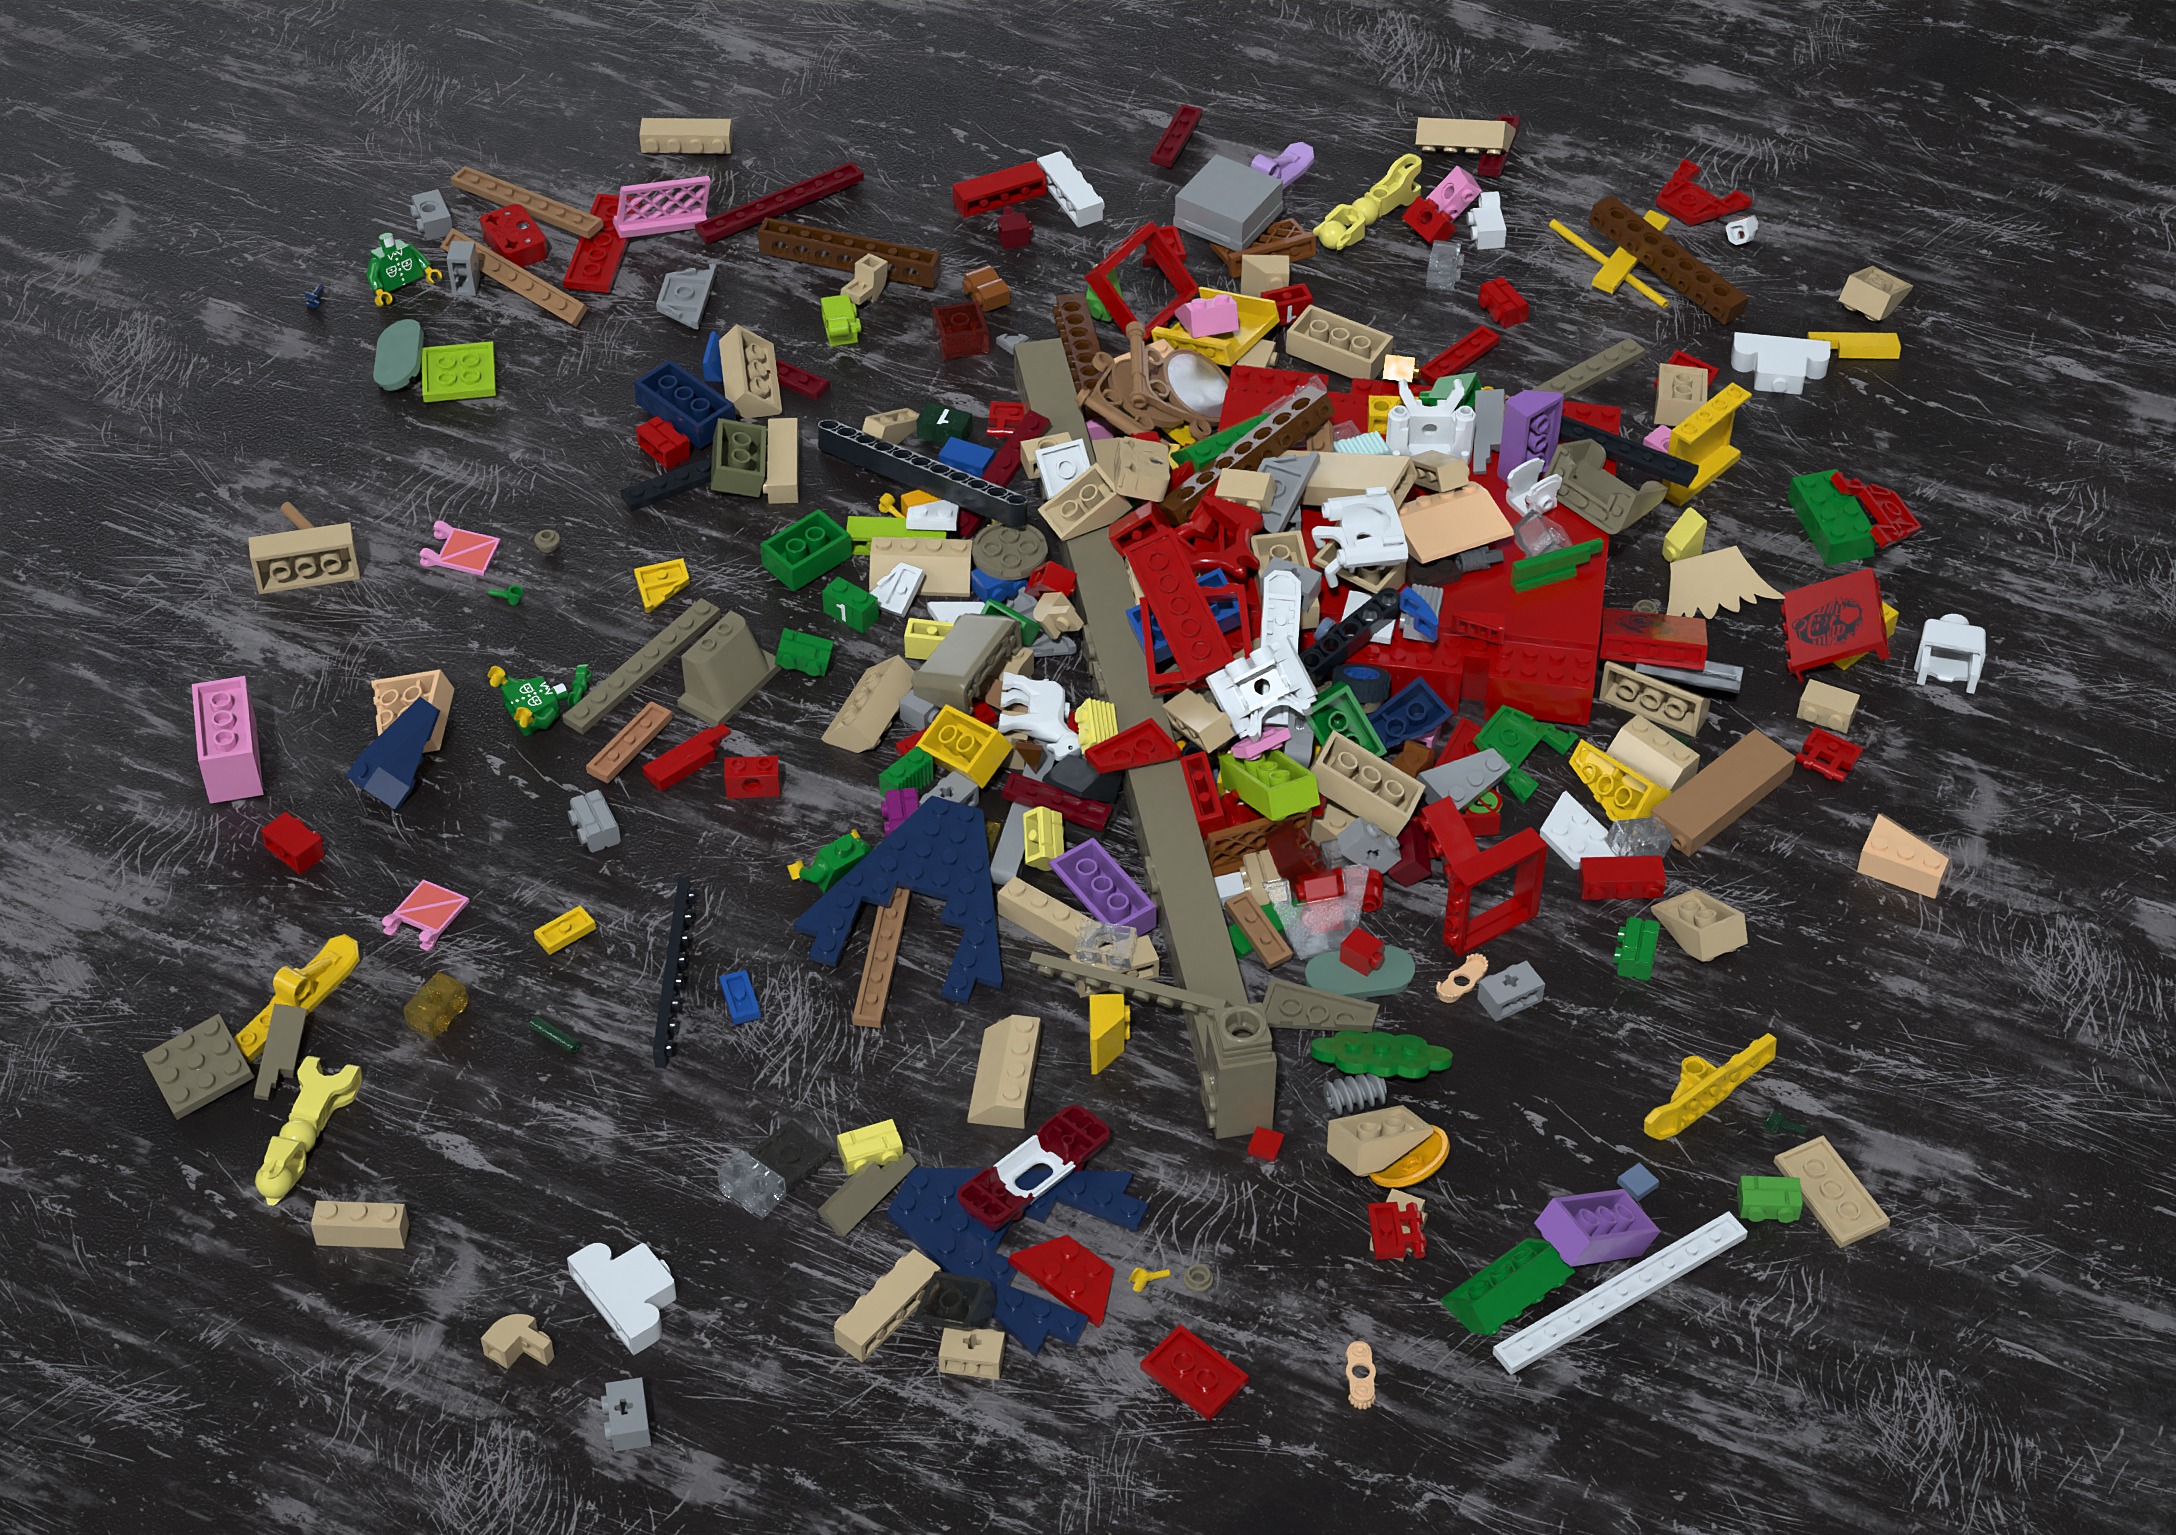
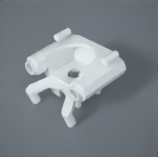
M1400 379L1398 381L1399 393L1406 407L1397 405L1388 414L1386 444L1391 451L1390 455L1413 456L1434 450L1464 459L1467 465H1469L1472 459L1476 414L1469 406H1461L1456 411L1454 410L1464 395L1462 380L1455 379L1453 381L1454 389L1446 400H1437V406L1429 407L1422 405V400L1415 399L1406 379Z
M1385 486L1366 488V495L1328 498L1326 502L1322 503L1323 518H1328L1329 521H1340V527L1317 526L1312 529V537L1317 548H1322L1326 545L1324 538H1333L1341 546V549L1337 550V558L1326 566L1324 570L1329 587L1338 586L1339 582L1335 573L1342 567L1348 568L1349 573H1354L1355 567L1379 565L1380 570H1384L1385 566L1400 565V562H1407L1408 547L1405 541V534L1393 499L1386 491ZM1362 534L1370 536L1368 538L1357 540V537Z
M1289 637L1283 638L1270 646L1265 645L1249 654L1250 658H1239L1226 665L1225 669L1206 678L1222 712H1226L1232 721L1230 727L1234 735H1238L1240 739L1249 736L1252 743L1261 739L1262 718L1273 707L1288 705L1305 716H1309L1314 712L1310 704L1317 701L1315 696L1318 693ZM1261 678L1268 680L1270 683V690L1264 695H1260L1254 690L1255 682Z

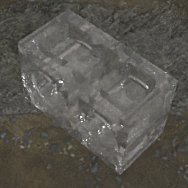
M1659 817L1614 821L1605 842L1616 857L1661 855L1664 858L1674 838Z
M741 1149L717 1172L720 1191L726 1197L734 1198L740 1202L748 1212H755L762 1218L786 1197L785 1179Z

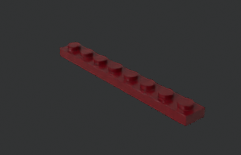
M851 161L695 224V232L708 244L760 223L765 218L775 217L864 180V173Z

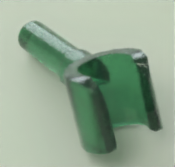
M1779 1111L1771 1112L1763 1125L1764 1129L1770 1133H1777L1780 1127L1802 1134L1806 1132V1127L1784 1120V1115Z

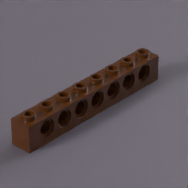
M1612 195L1593 205L1588 220L1589 224L1633 255L1637 260L1721 323L1726 325L1743 315L1749 299L1747 295Z
M765 218L758 230L759 253L855 272V263L870 253L888 261L887 279L929 288L935 287L941 275L940 252L771 218Z
M1085 294L1056 295V305H1053V317L1056 319L1057 331H1060V338L1076 393L1078 395L1082 388L1084 390L1089 389L1091 391L1089 393L1090 396L1097 382L1105 373L1106 368L1104 372H1101L1092 364L1094 356L1097 352H1101ZM1109 376L1100 385L1101 394L1105 389H1110L1108 384ZM1105 398L1108 402H1114L1109 398ZM1082 404L1081 409H1083L1085 419L1103 417L1085 404Z
M1309 385L1164 498V501L1158 502L1167 522L1176 527L1186 522L1189 523L1191 521L1189 519L1190 515L1208 488H1213L1221 475L1222 468L1257 472L1264 458H1278L1332 416L1336 411L1327 392Z

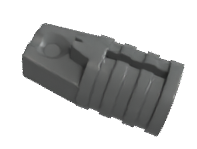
M1488 546L1464 550L1454 555L1455 566L1459 574L1479 569L1491 568L1490 563L1504 560L1502 550L1488 551Z

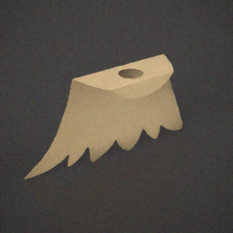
M1733 546L1670 563L1671 581L1666 615L1682 616L1685 613L1686 617L1693 618L1698 607L1706 618L1712 619L1719 603L1731 611L1739 612V596L1754 604L1757 603L1754 594L1771 599H1785L1786 597L1760 578L1745 560L1738 547Z

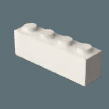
M1062 151L1037 158V164L1046 175L1047 189L1078 228L1103 220V210L1105 208L1103 199L1100 196L1098 197L1092 185L1085 181L1082 173L1076 170L1072 161Z

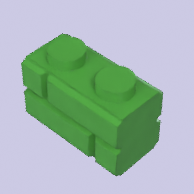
M1740 1176L1737 1188L1739 1218H1748L1753 1222H1759L1764 1219H1778L1780 1222L1789 1223L1793 1220H1799L1803 1204L1800 1178Z

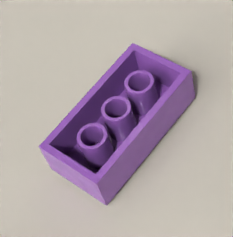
M1625 1189L1553 1198L1534 1223L1541 1231L1544 1239L1555 1247L1560 1253L1561 1259L1571 1267L1642 1256L1660 1233L1658 1227Z

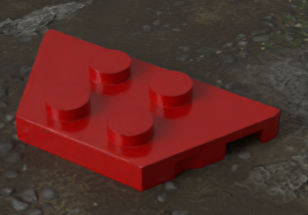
M1068 1235L1012 1253L1009 1256L1008 1263L1072 1310L1087 1315L1088 1321L1097 1328L1101 1327L1114 1270L1112 1266Z

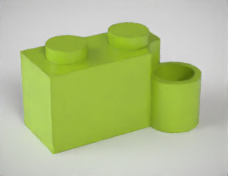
M849 294L821 298L822 318L829 345L836 346L858 342L857 333L861 332L859 318H855L857 317L856 305L850 302Z

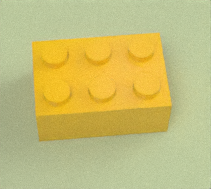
M945 704L916 744V746L932 756L934 764L949 772H958L982 789L1013 748V745L998 730Z

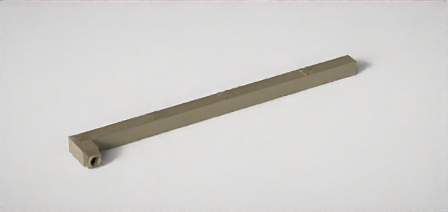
M1061 338L1014 344V380L1020 402L1023 403L1024 414L1026 415L1029 409L1050 420L1051 425L1043 437L1068 432L1072 441L1083 439L1090 466L1094 465L1096 460L1081 407L1074 401L1077 393ZM1038 477L1037 482L1040 486L1042 500H1047L1048 502L1042 479ZM1109 525L1062 541L1056 534L1064 567L1077 573L1074 580L1076 587L1072 593L1076 613L1084 622L1081 627L1083 636L1082 650L1087 664L1088 675L1093 676L1092 689L1096 701L1114 703L1119 733L1152 718L1174 741L1168 717L1162 707L1164 705L1162 695H1151L1146 657L1128 623L1126 610L1135 607L1136 604L1124 560L1109 539ZM1176 758L1118 770L1123 773L1121 783L1145 869L1143 874L1145 890L1147 891L1148 898L1156 905V914L1176 988L1224 999L1233 1005V1007L1214 1009L1213 1019L1206 1016V1012L1198 1011L1197 1014H1192L1182 1010L1202 1084L1200 1096L1205 1109L1208 1128L1214 1129L1216 1139L1253 1134L1257 1126L1272 1130L1277 1067L1275 1052H1271L1272 1037L1262 1003L1248 1004L1180 759Z

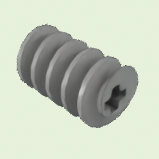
M1367 1072L1366 1076L1356 1074L1355 1079L1352 1076H1346L1344 1082L1338 1078L1334 1080L1333 1084L1330 1081H1325L1323 1084L1326 1104L1329 1110L1335 1108L1339 1116L1343 1113V1106H1346L1349 1113H1352L1353 1104L1355 1103L1360 1110H1364V1101H1367L1371 1108L1375 1107V1098H1378L1382 1105L1386 1104L1387 1090L1384 1077L1375 1076Z

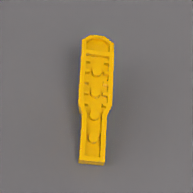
M346 934L330 938L320 953L301 970L299 968L292 969L289 966L279 969L273 980L276 995L272 997L269 1005L233 1038L246 1062L250 1064L264 1051L274 1003L307 1008L308 1015L350 975L360 961L356 940Z
M1767 1033L1759 1040H1754L1748 1048L1740 1054H1735L1729 1062L1718 1068L1698 1056L1685 1058L1681 1065L1680 1081L1671 1096L1670 1103L1654 1108L1644 1120V1132L1658 1140H1663L1680 1133L1726 1099L1738 1085L1775 1059L1777 1039Z

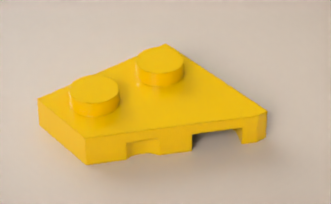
M683 558L634 569V575L646 613L651 612L690 584Z

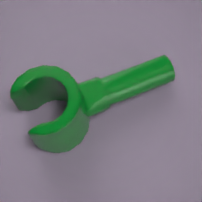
M512 585L508 588V591L489 589L488 595L508 598L507 600L511 605H516L519 603V597L523 596V589L519 585Z

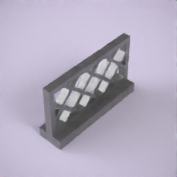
M1706 660L1704 670L1637 663L1635 671L1658 679L1739 693L1744 667Z

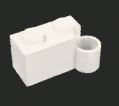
M1481 192L1478 197L1479 208L1470 209V212H1467L1466 215L1467 225L1471 226V240H1475L1477 249L1504 248L1506 226L1500 209L1499 192Z

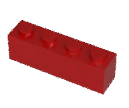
M1036 161L952 185L953 203L963 218L1047 194L1046 175Z

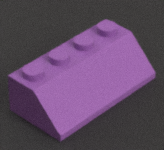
M1524 390L1515 396H1511L1506 401L1497 476L1506 483L1507 477L1512 470L1534 458L1545 461L1538 479L1545 476L1558 446L1564 401L1562 393Z
M1094 838L1049 861V866L1111 935L1131 939L1139 937L1156 927V905Z

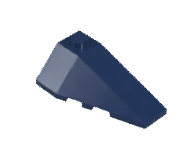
M1419 676L1367 718L1385 749L1434 731L1451 718L1454 713L1425 680Z
M419 697L359 755L345 776L397 811L413 789L416 781L413 779L417 766L422 764L424 757L421 755L426 742L431 739L440 710L424 698Z

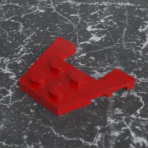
M1685 158L1681 161L1678 170L1674 171L1671 180L1665 184L1656 198L1657 206L1690 226L1749 208L1752 204V199L1738 190H1735L1723 199H1719L1691 182L1690 180L1699 175L1700 167Z
M1836 471L1830 479L1841 494L1858 495L1864 502L1866 511L1873 514L1878 522L1869 532L1881 548L1913 536L1922 528L1896 492L1872 483L1869 486H1865L1855 477L1852 481L1845 479L1843 473Z

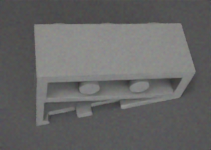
M1494 748L1421 772L1416 777V780L1426 786L1421 797L1429 805L1450 795L1461 814L1505 777L1511 766Z

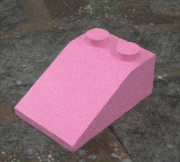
M1226 294L1216 295L1215 298L1207 300L1197 298L1192 300L1191 303H1185L1174 310L1175 316L1192 338L1239 330L1237 303L1231 296Z

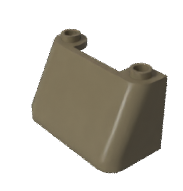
M1592 439L1558 444L1544 478L1554 474L1561 476L1562 482L1560 489L1557 491V500L1606 533L1617 534L1623 532L1658 506L1667 493L1668 488L1657 481H1647L1642 485L1640 491H1637L1604 470L1606 452L1599 443Z
M964 613L962 616H958L953 628L920 670L917 669L911 679L914 696L942 709L947 704L970 716L974 711L969 706L973 696L976 698L979 696V685L1002 655L1007 658L1010 654L1016 656L1022 649L1019 621L1007 616Z

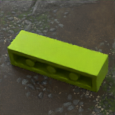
M848 516L846 531L851 535L852 555L870 556L872 537L948 539V530L906 529V518Z

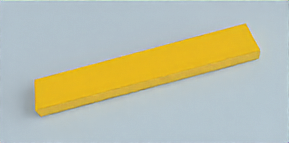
M1649 210L1643 217V219L1661 232L1665 230L1670 221V218L1652 210ZM1619 246L1593 278L1591 285L1613 294L1639 260Z

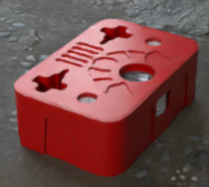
M511 204L480 217L483 239L490 246L491 250L521 268L543 261L548 257L545 235L522 205Z

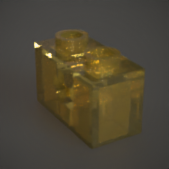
M438 971L403 1008L407 1026L434 1040L440 1032L447 1029L450 1021L467 1006L468 997L465 984Z

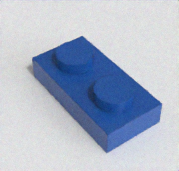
M743 970L719 976L720 985L733 1025L760 1019V1009L747 971Z

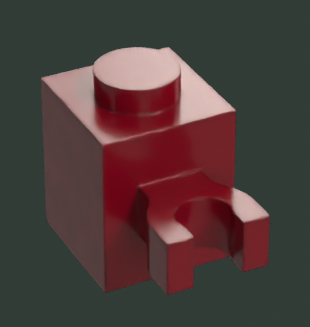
M1012 206L1004 207V216L997 217L998 237L1003 249L1030 245V235H1033L1031 221H1027L1024 213L1014 214Z

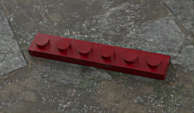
M1029 409L980 479L1006 489L1023 465L1021 462L1020 442L1043 437L1051 425L1050 420ZM960 506L957 529L951 532L965 540H969L986 516Z

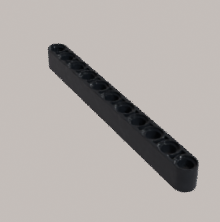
M824 420L818 423V448L822 451L1005 525L1022 527L1027 524L1028 499L1021 494L837 421Z
M1394 588L1382 589L1299 655L1313 685L1371 640L1374 634L1399 617L1401 596ZM1262 685L1255 690L1260 695H1262ZM1238 735L1233 736L1212 752H1206L1210 767L1219 761L1218 757L1226 755L1231 750V747L1242 741V739ZM1191 740L1183 747L1182 757L1205 750Z

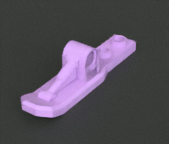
M1304 142L1290 144L1279 157L1274 159L1258 154L1253 159L1250 168L1283 180L1284 189L1303 175L1314 163L1313 147Z

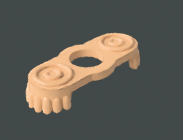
M1477 953L1475 955H1468L1466 963L1459 969L1452 971L1446 981L1443 983L1438 981L1436 985L1438 998L1443 1002L1452 1003L1458 1000L1464 993L1471 991L1475 987V983L1487 971L1488 960H1486V957ZM1457 976H1464L1469 979V984L1459 986L1454 983V979Z
M1356 1341L1349 1345L1345 1353V1357L1348 1360L1346 1377L1349 1380L1350 1386L1348 1400H1350L1352 1405L1354 1404L1355 1408L1367 1409V1407H1371V1404H1374L1376 1399L1374 1394L1376 1369L1372 1363L1370 1346L1365 1342ZM1359 1365L1365 1366L1370 1374L1366 1378H1357L1352 1373L1353 1368Z

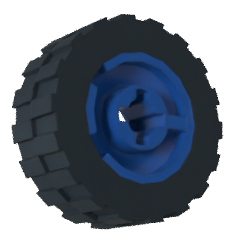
M1355 663L1341 664L1333 669L1332 685L1339 681L1348 684L1358 702L1377 703L1389 697L1391 675L1388 671L1374 665Z

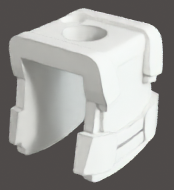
M1534 458L1512 470L1507 477L1509 488L1506 492V501L1527 521L1557 507L1556 495L1562 482V477L1554 474L1537 483L1538 475L1542 472L1545 462L1539 458Z

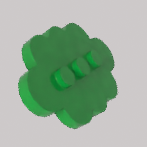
M1353 1030L1339 1031L1335 1034L1334 1038H1318L1313 1040L1310 1054L1313 1058L1322 1062L1335 1063L1336 1067L1343 1072L1351 1074L1368 1072L1379 1077L1400 1075L1406 1078H1421L1426 1076L1429 1070L1441 1071L1448 1069L1452 1065L1453 1058L1450 1050L1440 1046L1428 1045L1426 1040L1421 1037L1408 1034L1394 1036L1380 1031L1367 1034Z

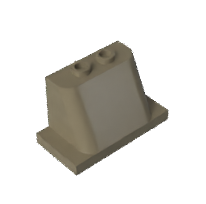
M730 610L681 656L685 693L677 700L678 707L714 727L721 723L724 724L783 667L774 664L776 656L759 648L745 619Z

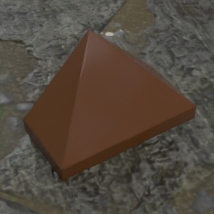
M1011 738L1013 747L1036 774L1042 745L1038 741Z

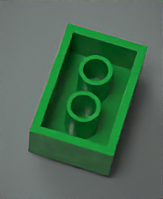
M817 509L760 544L762 566L793 592L852 556L851 535L820 509Z

